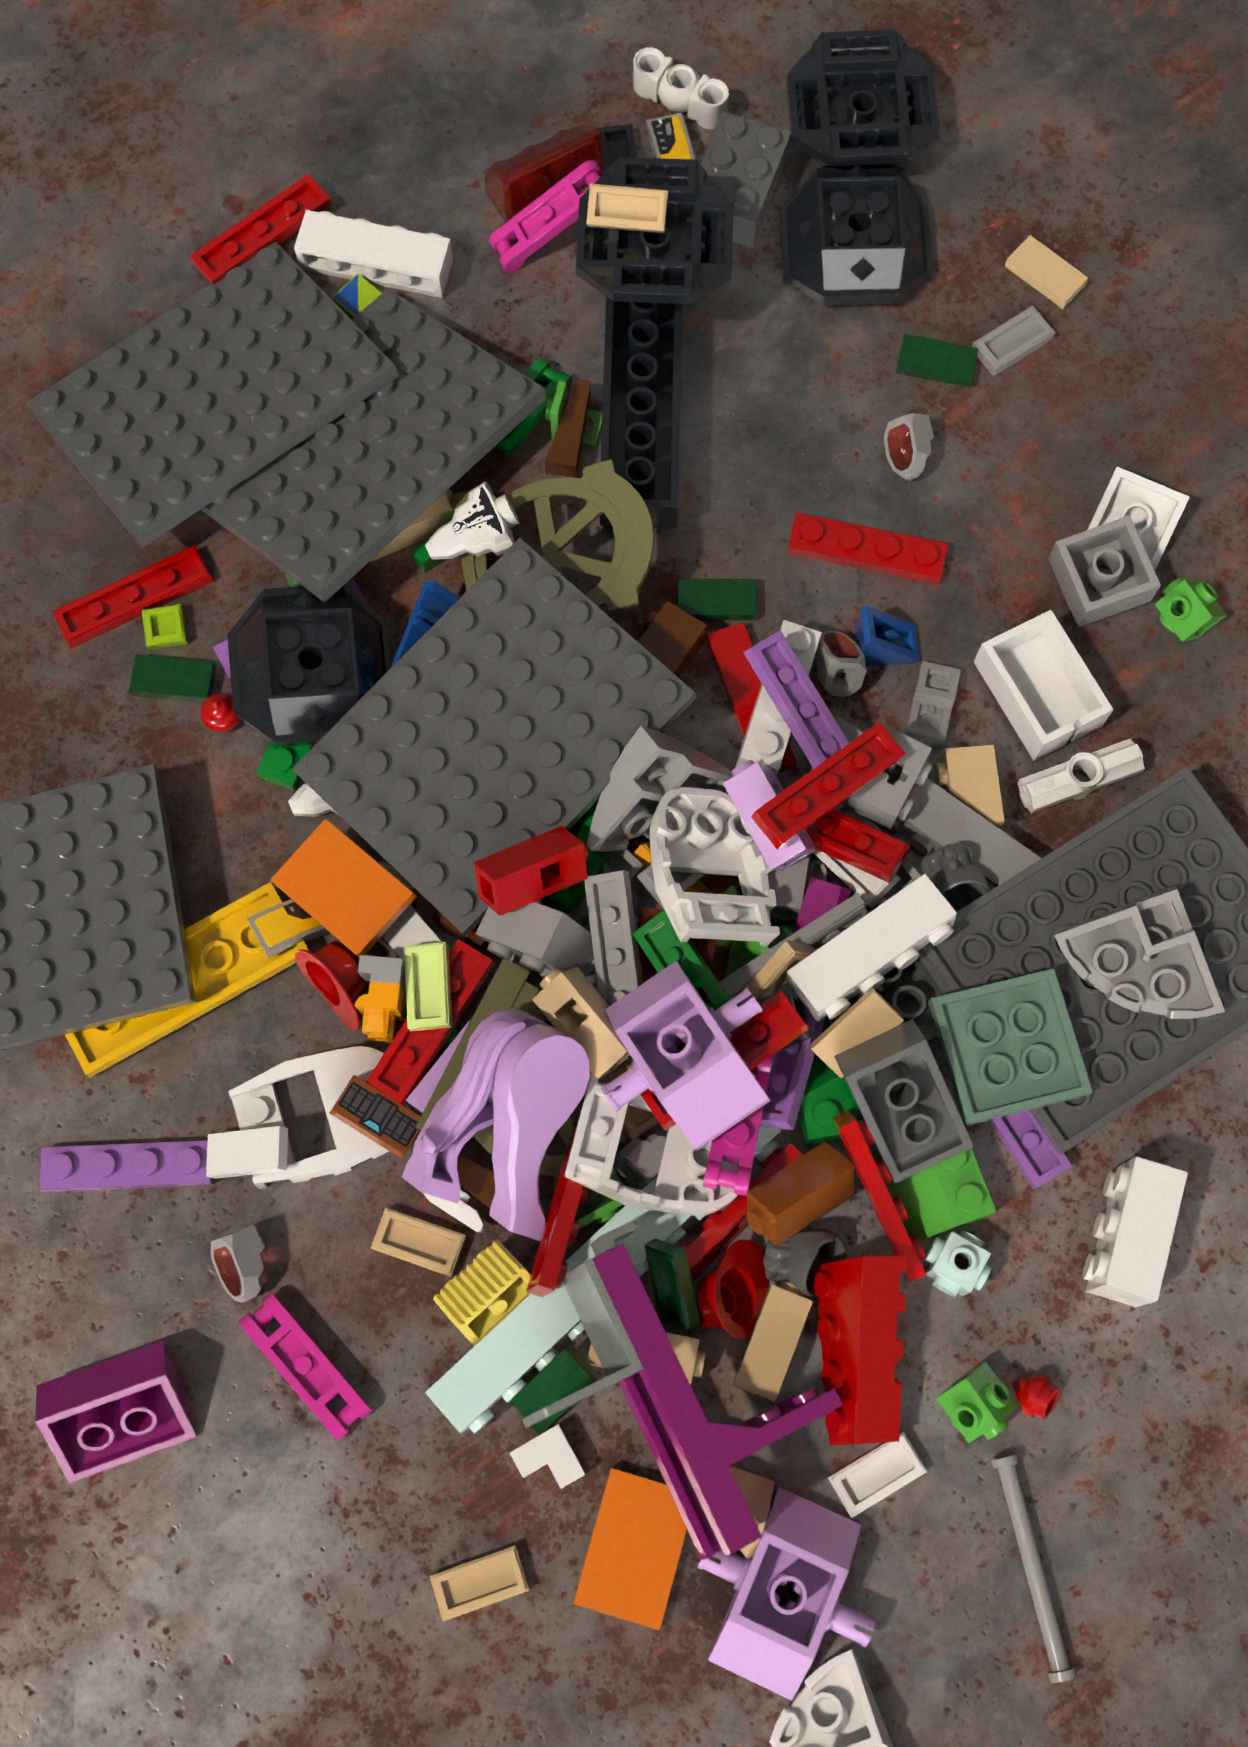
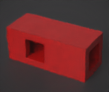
M560 826L474 862L479 898L501 916L588 879L585 862L588 860L587 848L580 838H576L564 827Z

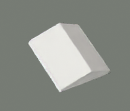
M1116 467L1087 530L1130 515L1155 570L1190 497L1120 467Z

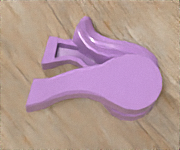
M508 1008L491 1014L478 1025L469 1038L461 1072L449 1090L435 1104L415 1140L412 1155L406 1163L402 1178L420 1192L458 1204L460 1199V1183L457 1171L458 1155L464 1144L476 1132L494 1124L492 1162L495 1195L489 1216L513 1233L541 1241L545 1227V1216L539 1193L541 1162L557 1130L565 1123L585 1095L590 1078L589 1059L583 1046L525 1010Z

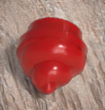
M213 694L201 706V719L205 726L214 732L230 731L239 722V719L234 716L233 700L229 694Z
M1035 1374L1029 1379L1021 1377L1017 1381L1012 1382V1388L1015 1390V1396L1022 1412L1030 1418L1038 1416L1045 1420L1052 1412L1058 1400L1060 1388L1052 1384L1050 1377Z

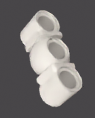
M643 48L635 54L633 59V87L639 96L646 99L651 98L656 103L661 100L662 104L673 112L683 113L688 111V119L696 120L702 128L708 130L715 128L721 111L728 112L729 91L726 84L721 80L710 79L705 74L700 77L699 73L688 65L679 64L673 66V58L665 57L656 48Z

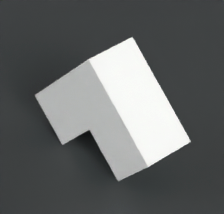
M559 1424L510 1452L523 1478L548 1464L562 1489L586 1474Z

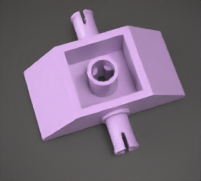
M675 961L605 1009L616 1034L634 1060L632 1068L606 1086L601 1087L604 1095L608 1096L607 1100L612 1107L618 1111L622 1106L647 1089L654 1091L661 1104L697 1151L769 1102V1097L729 1039L732 1037L730 1032L756 1014L763 1012V1009L749 989L746 987L743 989L744 991L718 1009L714 1010L713 1007L709 1009L679 963ZM685 1044L686 1047L679 1052L678 1047Z
M778 1486L769 1508L762 1538H760L753 1557L744 1558L736 1553L724 1555L723 1550H720L713 1555L720 1559L719 1563L709 1558L703 1560L700 1558L697 1568L704 1569L733 1583V1589L736 1590L708 1661L792 1701L815 1658L824 1632L826 1633L828 1629L866 1647L871 1636L855 1628L854 1625L857 1624L873 1632L876 1618L869 1617L839 1602V1594L851 1565L861 1525ZM787 1581H793L792 1589L798 1594L796 1600L788 1599L784 1606L779 1605L780 1597L775 1593L777 1586H785Z

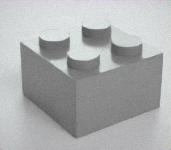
M1130 515L1056 541L1048 558L1077 628L1149 603L1161 586Z
M536 902L501 916L488 907L476 932V935L490 943L487 948L488 951L528 970L529 973L532 969L540 972L542 978H545L558 968L563 972L578 967L585 975L594 958L591 933L563 912Z

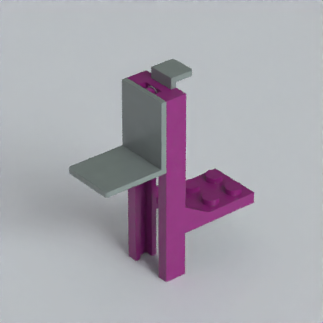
M633 1220L601 1235L590 1245L596 1257L580 1264L568 1273L563 1281L607 1377L523 1418L522 1421L526 1428L619 1382L701 1559H708L720 1550H723L724 1555H731L762 1538V1535L729 1466L843 1406L835 1388L819 1394L817 1388L813 1387L801 1394L797 1393L776 1404L777 1407L765 1413L761 1412L741 1422L740 1426L708 1422L624 1244L617 1247L615 1245V1242L639 1229L636 1221Z

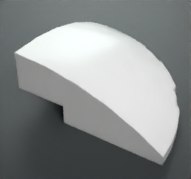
M852 1649L823 1664L804 1681L805 1688L798 1694L790 1707L783 1709L770 1738L772 1747H893L875 1698Z

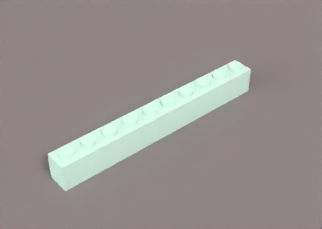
M760 1126L754 1159L757 1158L762 1163L780 1146L775 1141L781 1132L780 1128ZM657 1176L642 1191L654 1193ZM625 1205L565 1261L568 1264L566 1275L583 1262L596 1257L590 1245L601 1235L635 1220L639 1229L615 1242V1245L617 1247L624 1244L639 1278H641L649 1270L645 1244L657 1238L676 1245L687 1234L682 1227L694 1216L698 1221H701L707 1215L676 1214ZM562 1283L560 1288H555L554 1291L544 1297L530 1294L425 1392L459 1433L464 1434L469 1428L474 1434L477 1433L493 1418L494 1414L489 1410L502 1397L507 1403L511 1401L527 1385L522 1379L534 1367L541 1372L560 1354L555 1347L568 1336L574 1341L585 1331L564 1284Z

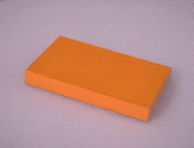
M326 818L270 879L279 889L359 958L360 955H365L417 897Z
M614 1468L610 1469L573 1604L660 1631L687 1527L667 1484Z

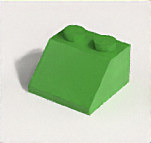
M972 1148L898 1183H894L891 1177L892 1182L885 1184L891 1198L898 1196L908 1214L909 1220L903 1222L908 1236L915 1234L920 1242L986 1219L997 1212Z

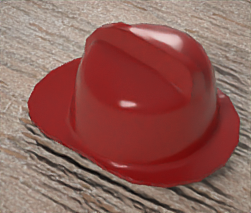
M332 941L312 953L299 949L295 953V960L300 971L313 987L322 994L342 1023L350 1030L357 1031L360 1028V1021L353 1003L365 987V981L358 972L359 959L339 941Z
M740 1239L731 1244L723 1257L719 1269L701 1280L697 1292L701 1327L726 1330L727 1333L738 1339H745L752 1334L769 1286V1279H766L765 1255L759 1245L753 1241Z

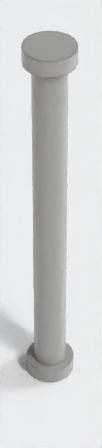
M1017 1454L992 1459L993 1469L998 1468L1049 1658L1051 1671L1048 1672L1050 1683L1072 1680L1077 1677L1075 1667L1069 1666L1015 1466V1464L1019 1463Z

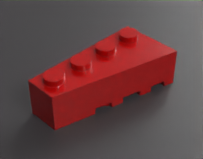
M861 1256L815 1265L814 1291L817 1296L819 1314L817 1332L821 1341L823 1361L821 1379L825 1392L835 1388L843 1406L825 1416L830 1446L899 1442L902 1382L895 1377V1367L899 1363L900 1358H903L904 1340L897 1338L898 1313H905L906 1294L899 1293V1272H907V1256Z

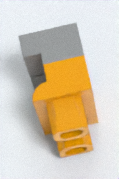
M360 955L358 972L369 986V994L360 996L355 1002V1007L363 1016L362 1032L368 1034L367 1038L371 1041L392 1042L395 1037L396 1021L405 1022L407 1016L405 962L402 958Z

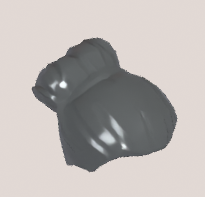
M960 843L940 847L938 850L928 853L921 862L922 872L927 875L956 912L990 891L985 875L973 863L974 855L969 845L965 846Z
M821 1228L797 1232L778 1246L768 1240L764 1256L766 1279L780 1283L788 1280L801 1293L812 1296L815 1293V1265L845 1260L847 1255L846 1246L836 1232Z

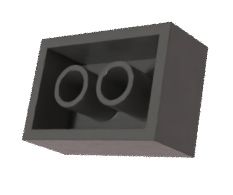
M721 111L700 164L706 170L707 176L722 189L733 203L732 242L754 248L788 161L792 131Z

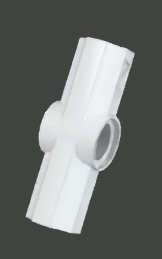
M1131 738L1092 753H1077L1065 763L1019 779L1017 783L1020 792L1019 796L1024 807L1031 814L1070 799H1084L1094 790L1142 773L1145 769L1143 755L1138 744H1135ZM1073 770H1080L1086 773L1089 782H1082L1076 779L1073 775Z

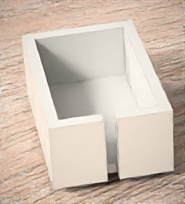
M1052 610L982 643L974 660V664L1033 761L1065 746L1069 739L1073 742L1103 727L1114 710Z
M1134 1157L1115 1168V1172L1109 1171L1103 1187V1196L1108 1197L1105 1213L1099 1212L1093 1228V1237L1098 1238L1095 1254L1088 1255L1083 1269V1279L1088 1280L1085 1292L1133 1307L1158 1301L1188 1172L1140 1157Z

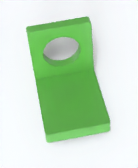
M560 380L558 381L554 398L549 397L545 413V420L551 422L552 439H554L568 402L567 382ZM588 409L587 419L592 422L593 428L588 434L583 436L582 445L596 448L602 427V412Z
M612 1167L610 1175L612 1180L619 1182V1185H622L619 1177L617 1176L614 1168ZM604 1195L577 1209L575 1220L579 1221V1229L593 1221L600 1224L610 1220L619 1212L618 1207L623 1204Z

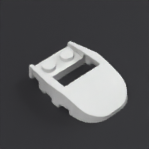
M679 787L678 789L668 791L661 798L651 820V862L655 891L680 942H687L690 938L756 941L760 942L761 946H767L780 934L779 926H771L769 912L776 906L775 889L769 888L768 873L771 870L730 796L718 790ZM671 871L738 876L743 895L683 892L680 883L674 882Z
M354 1046L288 1060L228 1091L233 1102L240 1130L273 1126L286 1128L274 1083L313 1070L315 1073L336 1149L296 1162L288 1136L287 1171L254 1174L252 1178L253 1183L259 1189L268 1188L266 1184L268 1182L289 1179L292 1183L329 1174L336 1176L351 1171V1167L369 1158L375 1159L389 1152L384 1147L329 1114L352 1076L355 1075L366 1082L383 1056V1052L370 1047ZM407 1102L404 1107L412 1111V1107Z
M591 1074L564 1177L623 1205L676 1214H711L724 1208L737 1197L738 1194L733 1193V1188L719 1185L716 1186V1189L703 1187L712 1141L696 1151L677 1124L668 1129L654 1193L619 1185V1182L611 1180L610 1175L628 1105L649 1112L652 1111L641 1095H638L622 1106L620 1110L616 1111L607 1100L608 1096H605L601 1090V1087L607 1084L598 1083L599 1079ZM721 1161L720 1168L737 1171L738 1164Z

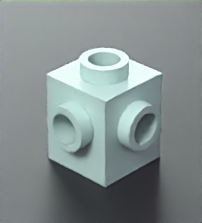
M960 1230L959 1234L950 1232L944 1236L943 1240L936 1237L925 1258L926 1261L930 1262L925 1273L928 1277L934 1279L933 1286L953 1297H956L957 1294L964 1296L971 1293L973 1288L980 1290L992 1269L986 1265L991 1253L982 1249L984 1242L963 1230ZM957 1254L969 1260V1266L966 1270L956 1267L954 1258Z

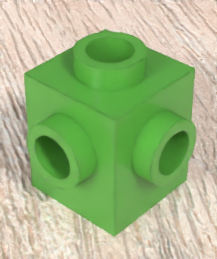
M1181 577L1164 588L1162 592L1165 596L1154 604L1161 613L1159 615L1161 623L1167 630L1176 633L1182 642L1197 640L1227 616L1216 600L1218 598L1216 590L1210 583L1200 578L1183 579Z
M986 1361L957 1379L936 1398L948 1414L954 1427L961 1432L968 1443L983 1434L988 1440L997 1436L1010 1425L1005 1418L1018 1407L1006 1385L999 1381Z

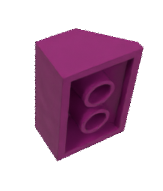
M164 1340L36 1385L35 1422L69 1483L197 1437L179 1369Z

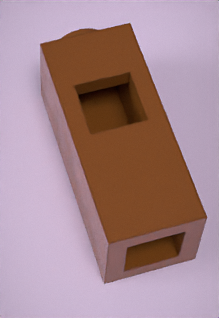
M824 1141L747 1191L748 1212L746 1216L750 1227L757 1234L764 1235L776 1246L780 1245L854 1195V1164Z

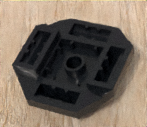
M895 29L822 32L812 44V48L800 58L787 74L786 90L790 131H792L791 146L810 155L821 166L856 165L859 167H870L877 164L907 163L938 140L940 127L933 68L919 53L906 45V40Z
M619 157L608 168V173L594 183L667 190L668 200L664 233L589 227L586 224L589 189L579 198L576 275L612 301L648 302L652 305L656 303L692 304L731 280L733 203L722 189L707 176L706 170L696 159Z
M891 166L817 167L781 208L780 232L783 282L793 288L797 287L808 297L822 305L898 304L919 285L922 286L931 278L932 257L928 206Z
M345 584L326 602H323L305 587L263 589L227 634L234 716L246 725L248 724L276 747L316 745L391 668L387 623ZM314 656L320 659L322 663L318 668L309 670L302 667L300 662L305 657Z

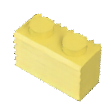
M495 1240L492 1246H488L474 1258L473 1264H467L466 1270L460 1271V1276H454V1279L448 1281L441 1288L440 1294L434 1295L433 1300L471 1344L475 1346L531 1294L526 1292L531 1275L499 1240Z

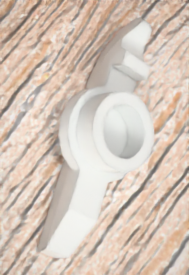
M460 1190L458 1204L423 1193L431 1203L474 1231H483L485 1224L480 1214L467 1205L471 1197L462 1190Z

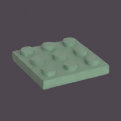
M1054 968L934 997L928 1001L965 1126L1088 1096L1093 1093Z

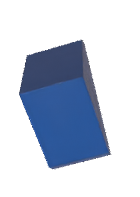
M870 606L860 609L855 628V639L865 656L866 666L912 664L920 661L915 624Z

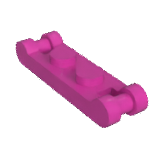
M589 160L581 164L491 234L489 242L493 250L500 253V263L505 272L512 273L519 270L523 266L525 259L578 220L579 198L587 191L585 190L580 194L579 189L584 185H588L590 188V184H594L601 178L602 172L596 161ZM517 238L519 242L512 247L513 240Z
M774 1055L754 1068L757 1069L755 1078L765 1093ZM764 1105L712 1140L703 1187L716 1189V1186L719 1185L733 1188V1193L747 1195ZM721 1161L738 1164L737 1171L720 1168Z
M271 1292L262 1300L264 1305L252 1315L248 1312L238 1323L335 1439L340 1441L349 1432L347 1427L358 1417L363 1420L372 1411V1408L299 1324L283 1302ZM276 1318L281 1327L269 1337L263 1327ZM340 1394L347 1404L337 1414H334L327 1405Z

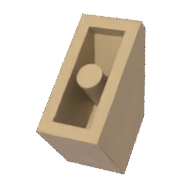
M994 745L945 748L940 762L935 763L936 784L939 787H943L946 792L1001 829L1005 820Z

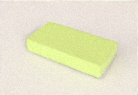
M446 942L404 946L407 1029L410 1031L452 1028L449 945Z

